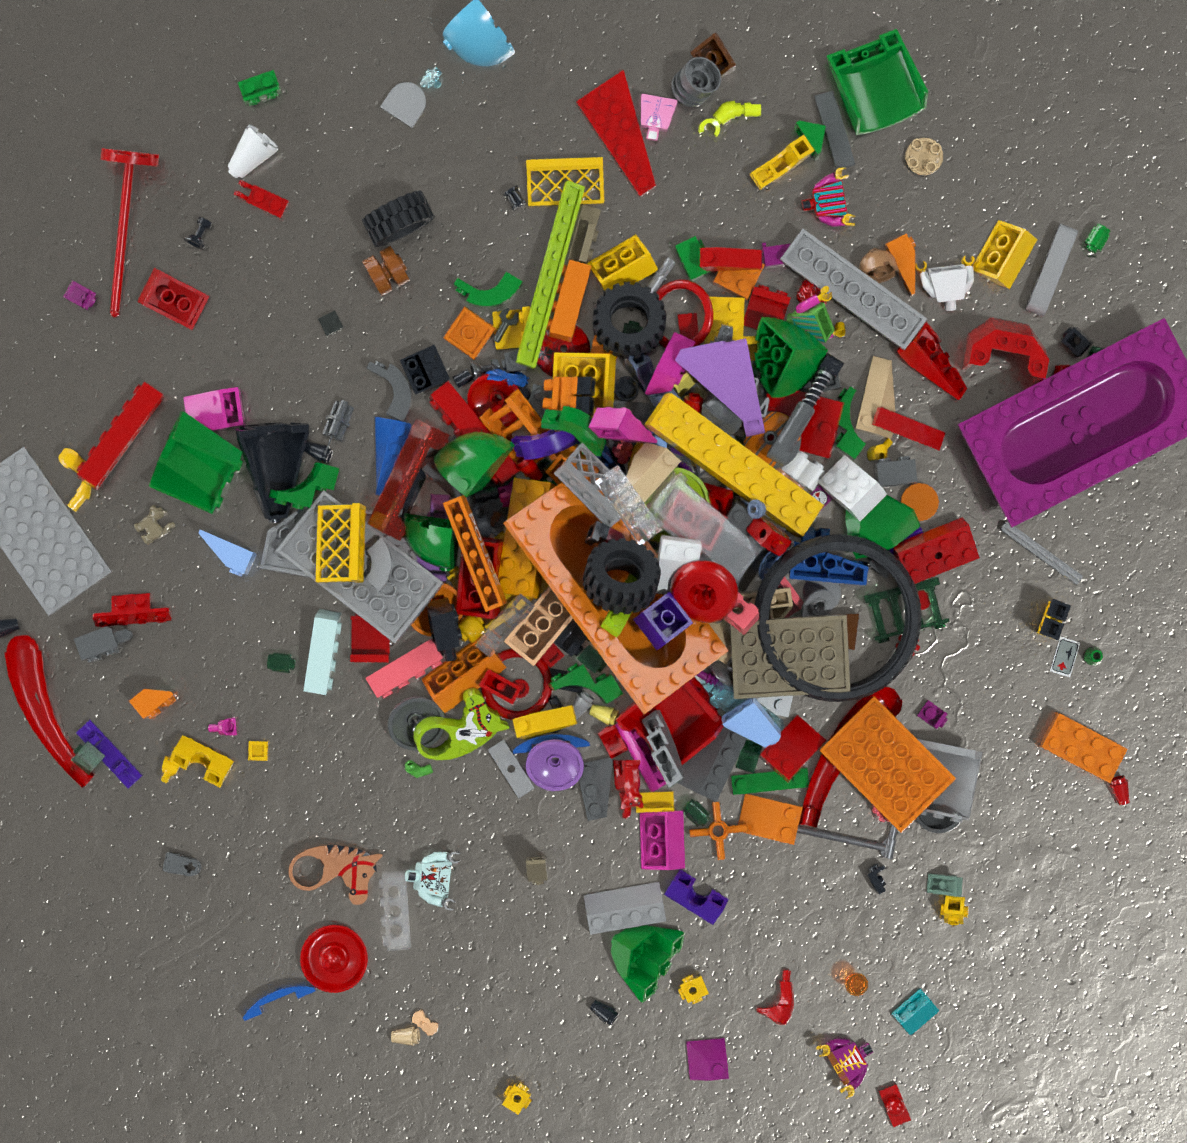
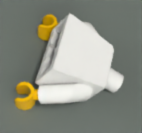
M964 256L960 265L929 268L928 272H926L927 263L923 261L925 266L923 269H919L917 263L915 265L916 271L920 273L919 277L925 291L930 297L936 298L937 302H944L946 311L956 310V300L964 299L965 294L969 292L974 282V270L971 266L975 260L973 256L970 258V263L966 262Z

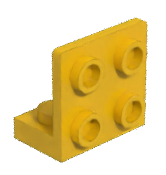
M530 306L509 310L506 318L511 320L518 313V323L516 326H508L500 342H495L496 350L520 348ZM502 311L492 313L493 326L496 328L494 335L502 323V319L499 316Z

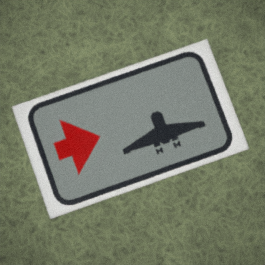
M1060 636L1050 671L1070 677L1080 642Z

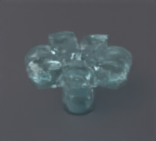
M434 67L432 70L428 69L425 72L426 76L422 77L420 83L423 88L426 86L428 88L432 86L438 88L441 85L438 77L442 72L437 67Z

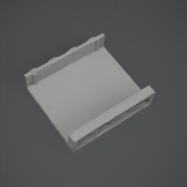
M917 739L956 778L921 815H926L929 812L933 813V817L944 819V816L951 817L950 821L962 823V820H969L983 752Z

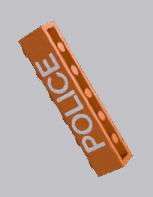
M462 495L444 502V508L485 612L506 604V597L467 498Z

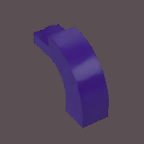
M553 429L538 435L515 436L511 439L512 443L515 444L514 451L517 457H524V460L549 456L579 442L574 435L566 431Z

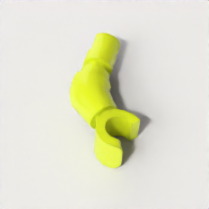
M726 101L713 114V119H705L700 123L698 132L699 134L704 132V126L709 123L714 126L715 131L713 134L717 137L720 133V125H724L729 120L735 119V117H741V114H744V117H760L761 104H751L750 102L741 105V103H735V101Z

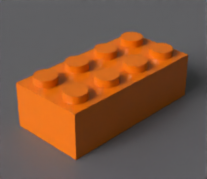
M1060 713L1055 714L1039 745L1040 748L1106 783H1111L1128 750Z

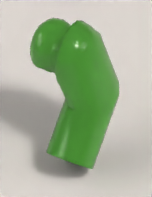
M412 760L405 763L406 772L415 778L433 773L431 764L421 767Z

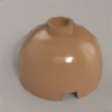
M878 248L871 249L861 259L859 266L862 272L878 283L894 278L896 276L895 271H899L894 256L890 252L879 250Z

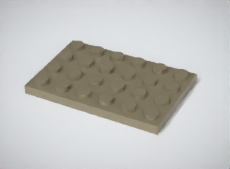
M846 614L766 620L770 630L767 634H770L773 643L770 646H774L776 650L773 653L776 655L777 660L780 658L788 668L787 672L791 671L797 676L796 680L801 678L813 685L830 688L821 691L850 692ZM759 620L745 635L730 624L734 699L810 695L803 691H797L794 687L788 685L790 683L786 680L783 681L779 673L771 667L773 665L768 663L766 653H763L758 636L757 625H759Z

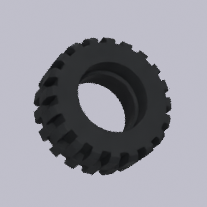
M624 282L623 286L617 283L613 285L612 290L607 288L603 296H599L597 299V305L594 306L593 332L597 336L596 340L599 345L603 344V349L606 352L613 351L615 357H618L619 354L624 355L623 359H629V356H634L635 359L640 358L641 353L647 355L651 353V348L656 349L659 341H662L666 326L665 305L662 300L659 301V295L656 292L651 293V288L648 286L641 287V283L635 282V285H630V282ZM633 307L642 311L646 315L648 322L642 331L626 334L618 331L612 325L611 317L621 308Z
M620 538L617 541L611 539L608 540V543H600L598 547L591 551L583 575V586L587 591L588 597L594 599L593 603L597 606H602L603 610L607 612L608 610L613 611L614 614L622 612L624 615L630 614L632 611L636 613L641 611V608L645 609L648 607L650 602L654 600L660 581L661 568L659 567L658 559L654 558L651 550H646V546L643 544H636L634 540L625 541L624 538ZM623 570L632 574L637 581L632 583L618 582L612 579L607 572Z

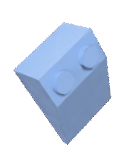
M199 530L200 536L225 566L230 568L229 572L241 577L243 574L248 575L257 555L256 553Z

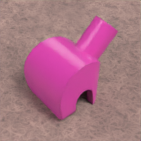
M514 479L508 485L497 488L500 501L503 503L502 507H509Z
M233 717L219 720L218 724L209 725L208 731L218 732L220 735L236 736V719Z

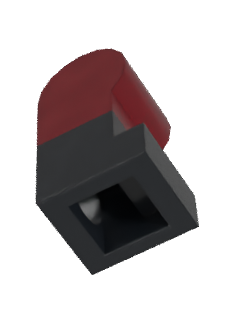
M596 521L590 525L584 543L592 546L595 543H608V540L615 539L617 541L620 538L625 539L621 532Z

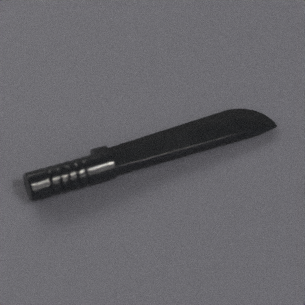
M421 467L418 468L395 524L400 532L403 527L404 514H410L426 478Z

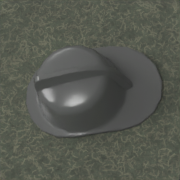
M708 396L703 401L702 416L728 435L735 434L739 430L742 420L716 396Z

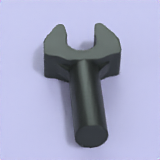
M509 308L504 309L499 315L502 323L492 339L497 343L502 339L508 326H516L518 323V313L511 320L506 318L510 310Z

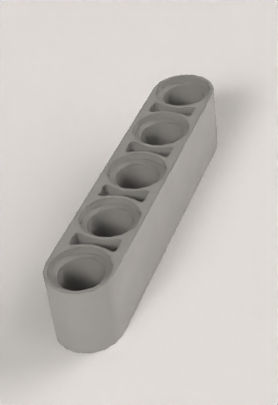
M1059 224L1025 310L1044 317L1078 230Z

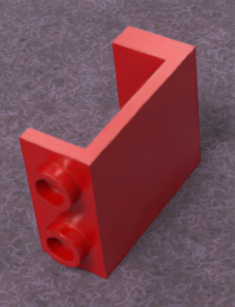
M355 613V616H350V620H352L350 662L390 663V639Z

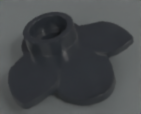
M490 499L485 503H476L472 506L471 511L481 535L490 537L492 527L505 526L503 523L506 519L499 512L503 506L501 501ZM479 508L484 511L481 516L476 514V510Z

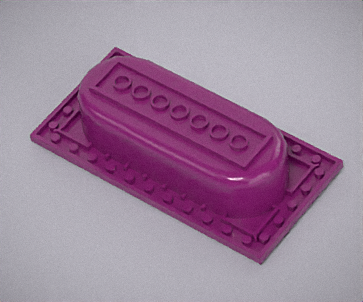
M1165 318L957 424L1010 527L1012 528L1187 437V360Z

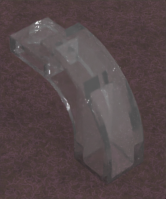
M520 593L492 621L475 646L490 658L511 631L525 620L535 605Z

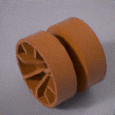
M391 245L380 251L382 263H379L373 255L362 261L381 296L393 291L389 280L393 279L399 287L410 281L405 272L407 271L400 255L395 254Z

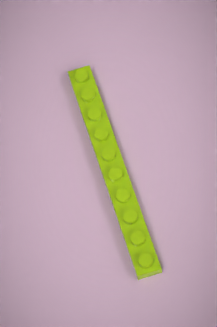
M566 181L564 184L515 362L532 369L536 368L585 186L571 181Z

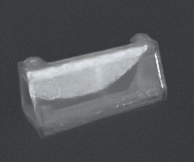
M673 470L643 504L645 513L672 537L700 540L702 546L699 560L711 561L722 565L733 575L737 583L761 551L759 543L751 535H745L687 483L689 479L683 473L679 472L677 474Z

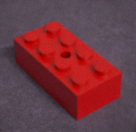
M963 517L903 540L893 547L895 557L904 565L915 584L980 558L970 526Z

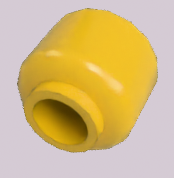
M465 616L458 623L462 634L461 640L463 642H475L485 632L484 621L480 617Z

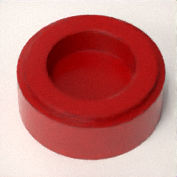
M523 679L513 681L514 684L522 687L517 698L525 697L529 692L528 683Z

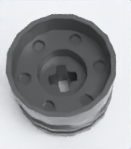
M694 57L673 77L671 83L673 95L685 106L698 107L719 88L721 74L717 66L709 59Z

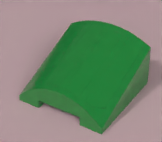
M897 29L879 35L878 40L847 52L843 49L827 55L829 66L856 135L888 128L926 108L928 89Z

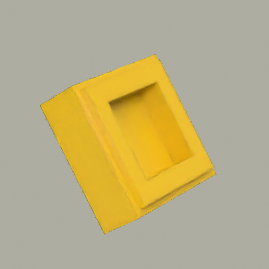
M249 741L248 760L268 761V742Z

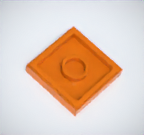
M465 306L443 338L475 360L496 328Z

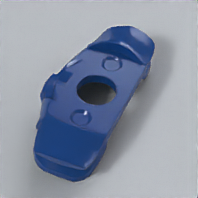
M500 369L486 372L489 374L487 380L502 381L507 379V384L510 386L514 384L524 387L525 384L528 385L527 379H530L522 372L507 373Z

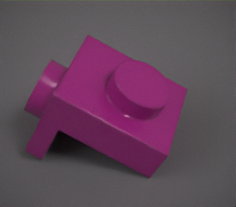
M73 280L63 296L65 299L86 310L89 307L91 308L96 301L95 292Z

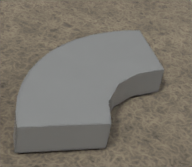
M382 538L367 550L371 557L372 566L366 579L379 592L386 586L392 567L390 550Z

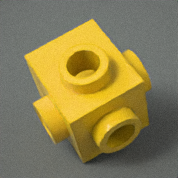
M945 896V904H941L940 915L944 916V923L954 926L964 923V918H968L969 906H965V897Z
M701 974L696 977L690 975L683 978V982L680 983L681 988L678 989L682 1000L686 999L688 1003L692 1002V1004L702 1001V997L709 994ZM691 987L696 988L694 992L689 991Z
M514 1083L513 1086L509 1085L503 1094L506 1097L502 1105L519 1115L522 1108L527 1109L532 1101L529 1098L531 1096L530 1088L523 1083H519V1085ZM519 1095L521 1098L516 1099L514 1096Z

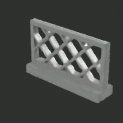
M581 443L554 474L603 524L612 527L623 517L612 505L616 503L623 483ZM580 450L586 455V460L581 459ZM570 462L576 463L577 469ZM582 464L588 465L589 472L583 471ZM593 466H596L600 470V474L594 473ZM584 476L590 477L591 483ZM596 478L602 480V486L597 485ZM607 480H610L614 487H608ZM598 490L604 491V496ZM609 492H615L616 500L610 498Z

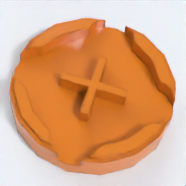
M923 483L913 484L905 489L900 501L914 509L920 522L931 518L936 513L939 505L938 495L935 490Z

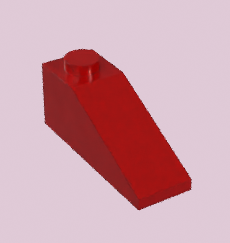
M722 247L700 248V267L706 272L762 270V250Z

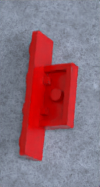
M150 593L112 596L111 612L93 614V621L96 627L125 626L127 624H146L150 622L163 623L172 620L169 608L151 609Z

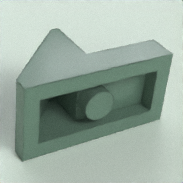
M928 873L927 893L961 897L963 878L953 875Z

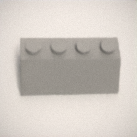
M659 882L584 895L590 935L666 921Z

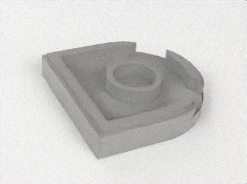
M409 82L400 83L390 91L380 108L413 129L425 110L426 98L419 86Z

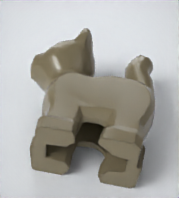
M152 505L149 514L141 522L134 524L137 532L146 530L147 535H142L141 538L147 545L153 543L154 540L162 538L171 528L176 526L174 522H169L165 527H162L157 522L167 513L160 506Z

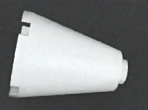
M249 124L246 127L228 164L230 169L228 172L235 178L245 177L279 149L266 134L257 132L259 129Z

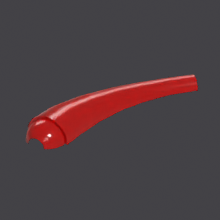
M15 636L8 643L7 651L4 654L8 677L17 702L32 730L64 771L84 788L95 774L77 756L66 740L55 718L47 690L42 650L39 649L38 643L31 636Z
M884 687L876 693L862 698L839 723L831 738L874 696L895 717L902 709V699L895 689L891 687ZM821 754L812 775L810 787H808L804 799L799 825L817 828L823 804L834 781L840 774V771L823 754Z

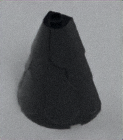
M274 422L240 426V430L239 428L235 429L237 442L246 463L245 466L253 483V491L265 519H268L271 523L280 522V519L288 517L291 503L286 502V505L275 503V498L269 497L270 490H287L296 486L309 435V424Z

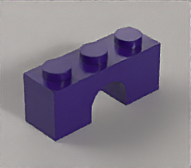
M679 869L664 895L714 925L729 899L713 889L710 894L705 896L697 894L693 889L696 879Z

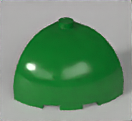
M762 317L755 337V340L758 341L757 352L754 353L756 368L760 369L762 376L760 379L761 383L772 398L791 395L804 387L813 378L822 364L828 349L810 333L790 322L772 317Z
M483 432L467 433L444 445L435 455L434 462L441 475L460 493L468 497L485 488L515 447V444L497 434Z
M405 513L403 521L404 537L414 554L424 562L439 567L441 571L454 569L457 562L459 543L450 520Z

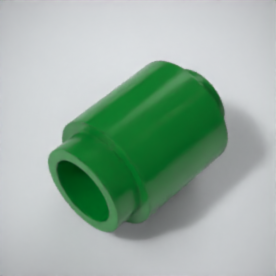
M1097 224L1096 227L1092 228L1084 242L1086 249L1094 254L1101 252L1110 237L1111 231L1107 227Z

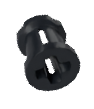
M517 185L503 194L510 201L513 211L527 203V200L523 199L518 191L519 187Z

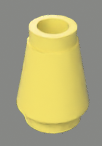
M593 704L589 715L609 726L610 724H616L619 711L615 710L614 707Z

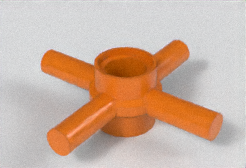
M712 802L714 822L710 824L709 828L689 830L690 837L710 836L716 841L718 860H724L723 840L730 833L748 832L747 824L728 826L725 822L721 821L720 802ZM715 826L723 827L724 833L722 836L714 834L713 829Z

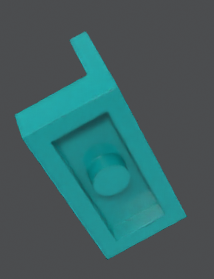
M920 988L891 1014L908 1034L912 1035L936 1015L939 1009Z

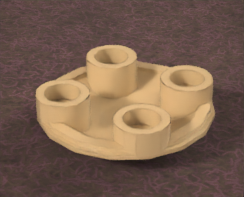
M930 138L914 139L906 150L905 160L908 167L919 175H929L936 172L943 162L941 145Z

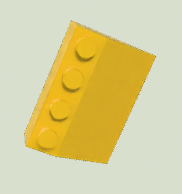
M554 353L553 379L554 377H593L596 379L595 396L587 397L595 398L594 414L597 408H613L616 357L611 354Z

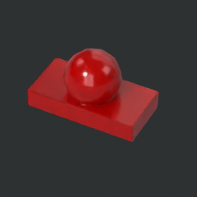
M897 1084L879 1090L893 1127L911 1121Z

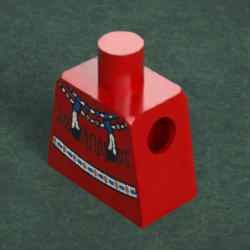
M763 517L754 519L746 529L762 547L777 556H782L791 544V540L784 530ZM763 530H766L765 535L761 533Z

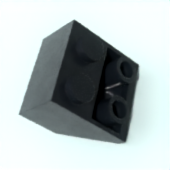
M435 344L400 360L415 395L440 387L447 381L451 382Z

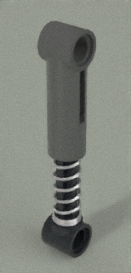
M829 353L826 354L818 368L819 372L818 376L815 377V382L808 389L809 393H806V398L796 405L777 440L769 449L766 455L768 458L784 466L795 444L815 413L814 405H817V400H820V395L827 388V383L836 378L844 362Z

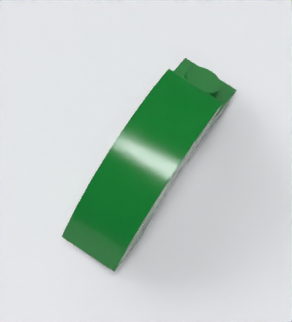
M506 272L499 284L489 290H478L459 278L454 282V287H456L455 291L463 296L469 295L466 300L468 304L479 308H494L510 301L521 288L523 281Z
M563 406L562 411L545 410L541 421L542 428L566 431L574 435L580 444L583 443L595 456L601 457L606 444L605 439L598 438L589 428L592 417L585 412L569 406Z

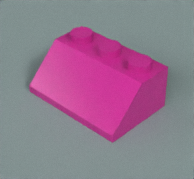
M676 332L673 333L645 394L652 395L672 391L674 384L679 385L683 377L680 372L685 373L686 370L675 359L681 349L693 347L695 341Z
M683 811L641 812V869H685Z

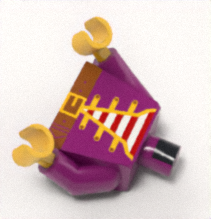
M835 1038L825 1045L817 1046L816 1049L822 1048L823 1050L822 1055H819V1057L827 1056L844 1086L847 1085L840 1092L842 1093L846 1090L848 1092L846 1099L852 1097L867 1073L868 1064L864 1058L874 1053L869 1043L858 1048L854 1041Z

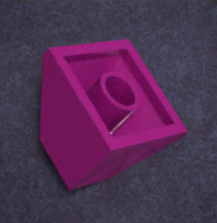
M725 1038L686 1041L690 1080L712 1081L729 1079Z

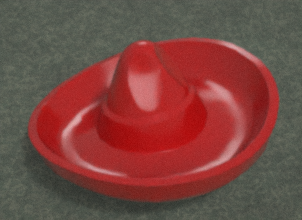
M694 561L680 567L671 578V594L689 618L701 623L718 622L733 610L737 602L738 587L735 578L725 567L715 562Z
M341 925L324 926L314 931L303 944L300 955V965L306 979L314 987L329 993H339L354 987L362 979L368 963L367 950L362 939L353 930Z

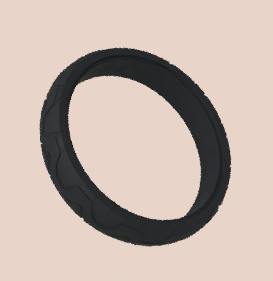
M823 535L792 547L768 570L760 584L754 603L759 612V625H757L759 640L761 641L760 645L763 653H766L768 663L773 665L771 667L779 673L783 681L786 680L790 683L788 685L794 687L797 691L810 694L805 695L806 697L821 701H852L872 695L883 689L906 667L916 649L920 636L921 603L915 583L909 572L887 549L868 539L852 535ZM828 551L856 552L880 563L891 573L898 584L905 606L904 631L896 651L877 672L863 680L850 683V692L821 691L830 688L813 685L801 678L796 680L797 676L791 671H786L788 668L780 658L777 660L776 655L773 653L776 650L774 646H770L773 644L771 636L767 634L770 631L769 624H766V620H769L770 605L782 579L803 560Z

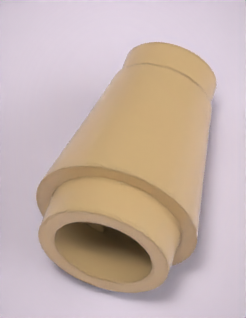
M410 1027L392 1031L391 1041L392 1043L415 1046V1044L420 1043L419 1028Z

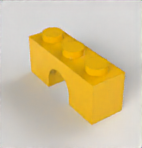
M182 735L175 746L169 762L184 770H187L188 766L192 763L202 764L206 768L203 779L221 788L234 763L227 756L221 755Z

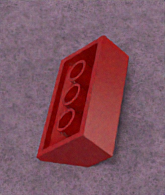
M482 538L498 577L504 540ZM461 551L457 614L487 619L498 617L500 615V607L485 612Z

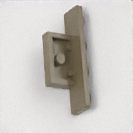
M587 205L582 206L566 265H568L569 260L587 264V260L591 261L594 249H591L592 242L597 241L599 233L596 227L601 212L600 209Z

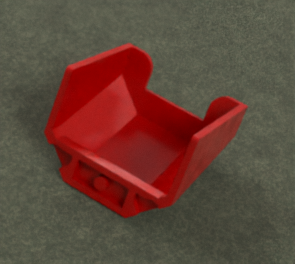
M990 318L968 333L962 364L963 371H966L972 365H986L990 360L992 349L1030 356L1028 371L1034 376L1033 384L1046 379L1049 357L1044 346L1028 324Z
M695 677L644 715L637 704L633 702L616 719L623 731L630 732L635 728L636 733L641 738H644L653 751L647 739L649 733L642 720L655 710H660L674 740L682 765L716 739L724 727L722 717L717 711L720 708L718 702Z

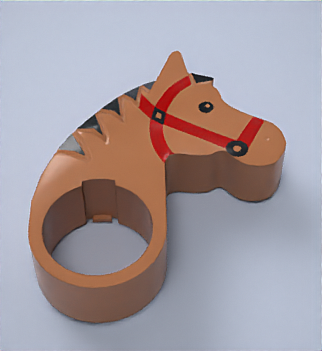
M339 845L314 847L305 850L293 858L289 865V878L297 888L311 891L333 878L341 876L345 885L350 888V901L355 905H360L367 900L369 879L373 876L374 872H377L376 862L383 854L370 855L357 848ZM301 857H315L320 859V862L324 865L322 879L314 886H302L293 876L294 864Z

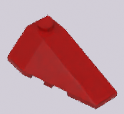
M925 322L907 348L903 350L899 347L897 352L909 366L957 400H960L968 388L958 370L951 366L948 360L950 357L948 352L944 353L939 344L941 342L939 336Z

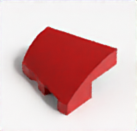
M703 482L708 491L710 508L723 515L728 514L732 506L733 491Z

